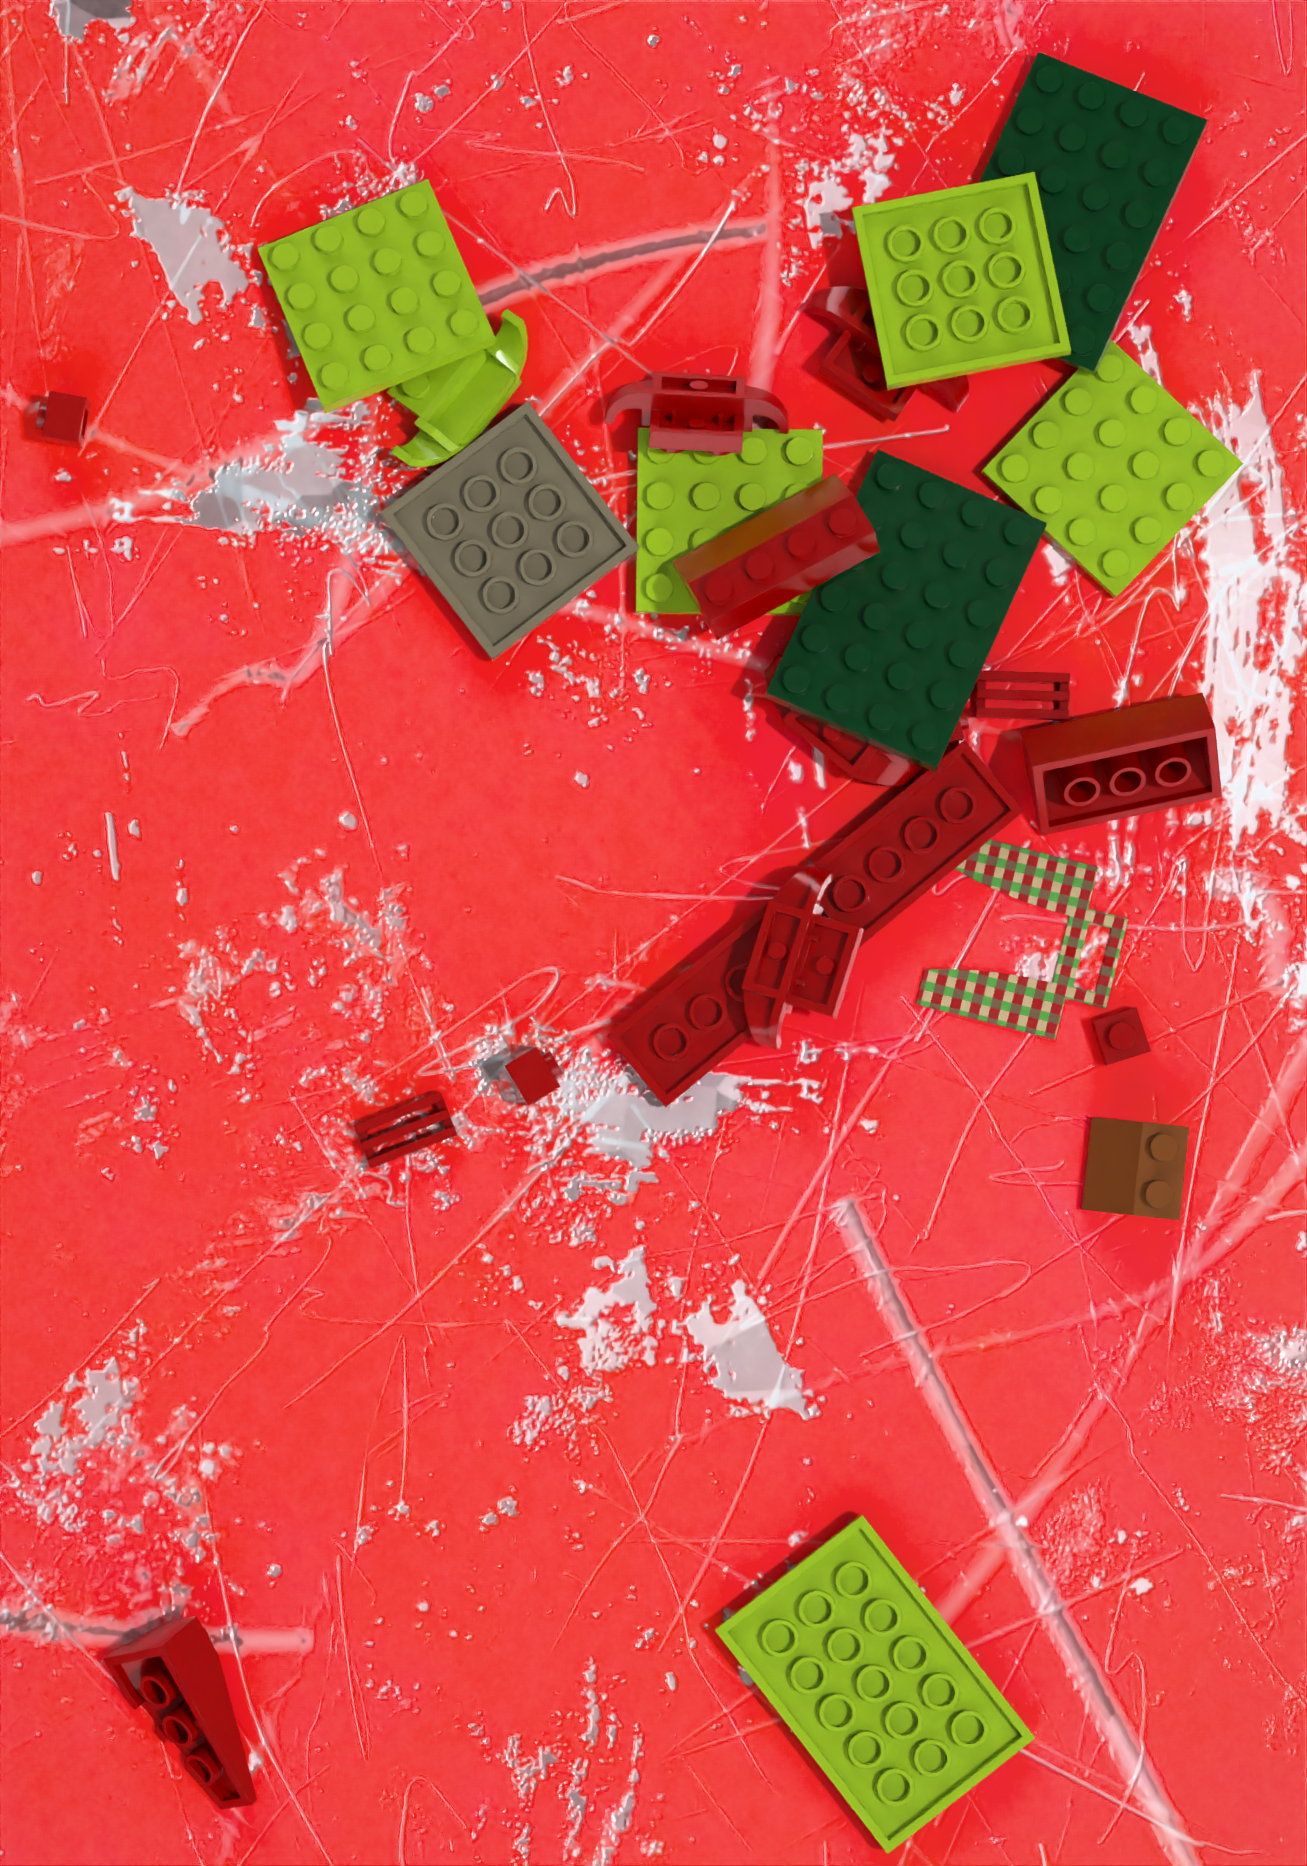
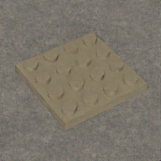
M528 401L380 512L384 520L492 661L517 644L640 549Z

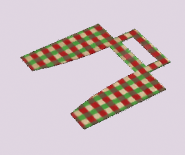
M989 840L955 868L996 891L1032 905L1069 916L1053 983L999 972L966 969L924 970L916 1001L917 1005L1054 1040L1065 998L1106 1008L1128 919L1088 909L1098 867ZM1089 923L1112 928L1096 992L1073 986Z

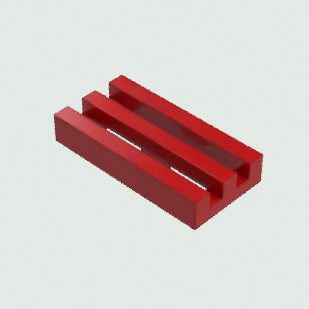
M982 670L976 682L975 718L1068 721L1070 673ZM986 682L1059 684V691L986 689ZM985 699L1059 701L1058 710L985 708Z
M441 1092L354 1125L370 1169L458 1135ZM436 1104L438 1113L371 1139L368 1136L367 1131ZM438 1122H443L445 1127L443 1131L379 1156L375 1154L374 1147Z

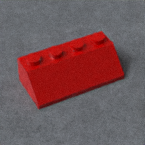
M833 474L672 563L717 641L877 554L880 550L876 533L853 493L836 474Z
M1203 693L1021 731L1025 767L1041 836L1222 797L1216 729Z

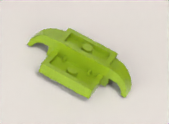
M506 308L501 314L502 325L495 336L497 344L392 386L387 393L395 401L418 417L414 424L420 429L408 444L404 446L396 445L391 453L412 467H428L448 460L464 450L479 437L522 383L520 376L526 362L528 350V335L523 319Z

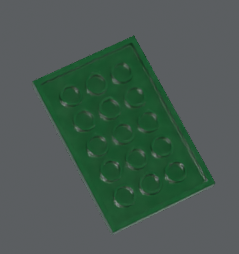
M1038 52L979 183L1035 172L1071 347L1070 355L1053 359L1095 376L1208 127V120Z
M878 449L856 495V500L876 533L880 552L814 587L768 686L765 698L936 773L1047 523Z

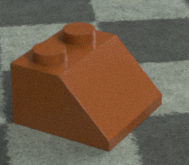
M1091 1117L1081 1210L1180 1220L1189 1127Z

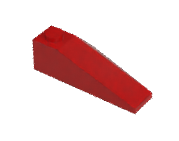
M197 1616L166 1622L108 1653L103 1658L125 1699L135 1710L142 1705L159 1725L154 1731L163 1743L169 1739L186 1756L184 1763L187 1771L221 1810L249 1806L257 1800L220 1658L210 1641L208 1632L201 1625Z

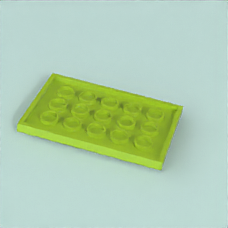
M862 1514L715 1628L719 1637L887 1854L1035 1739L1028 1727Z

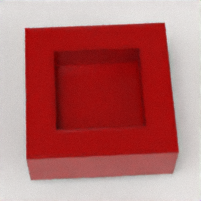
M1137 1007L1091 1022L1105 1066L1151 1052Z

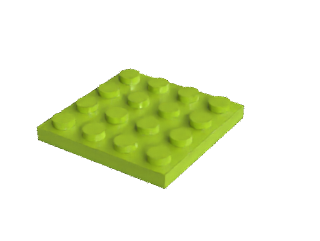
M1035 172L852 207V215L887 390L1071 354Z
M429 179L257 248L325 414L497 344L493 330Z
M1111 339L1096 375L1094 376L1078 369L988 463L981 473L1023 513L1046 522L1047 526L1044 533L1116 599L1244 463Z
M638 427L637 544L640 549L637 551L636 614H701L672 562L822 481L823 430L789 429V434L780 433L779 429L743 431L742 453L731 452L728 455L717 456L706 451L684 450L679 453H668L660 448H649L650 428ZM814 588L765 615L801 616Z

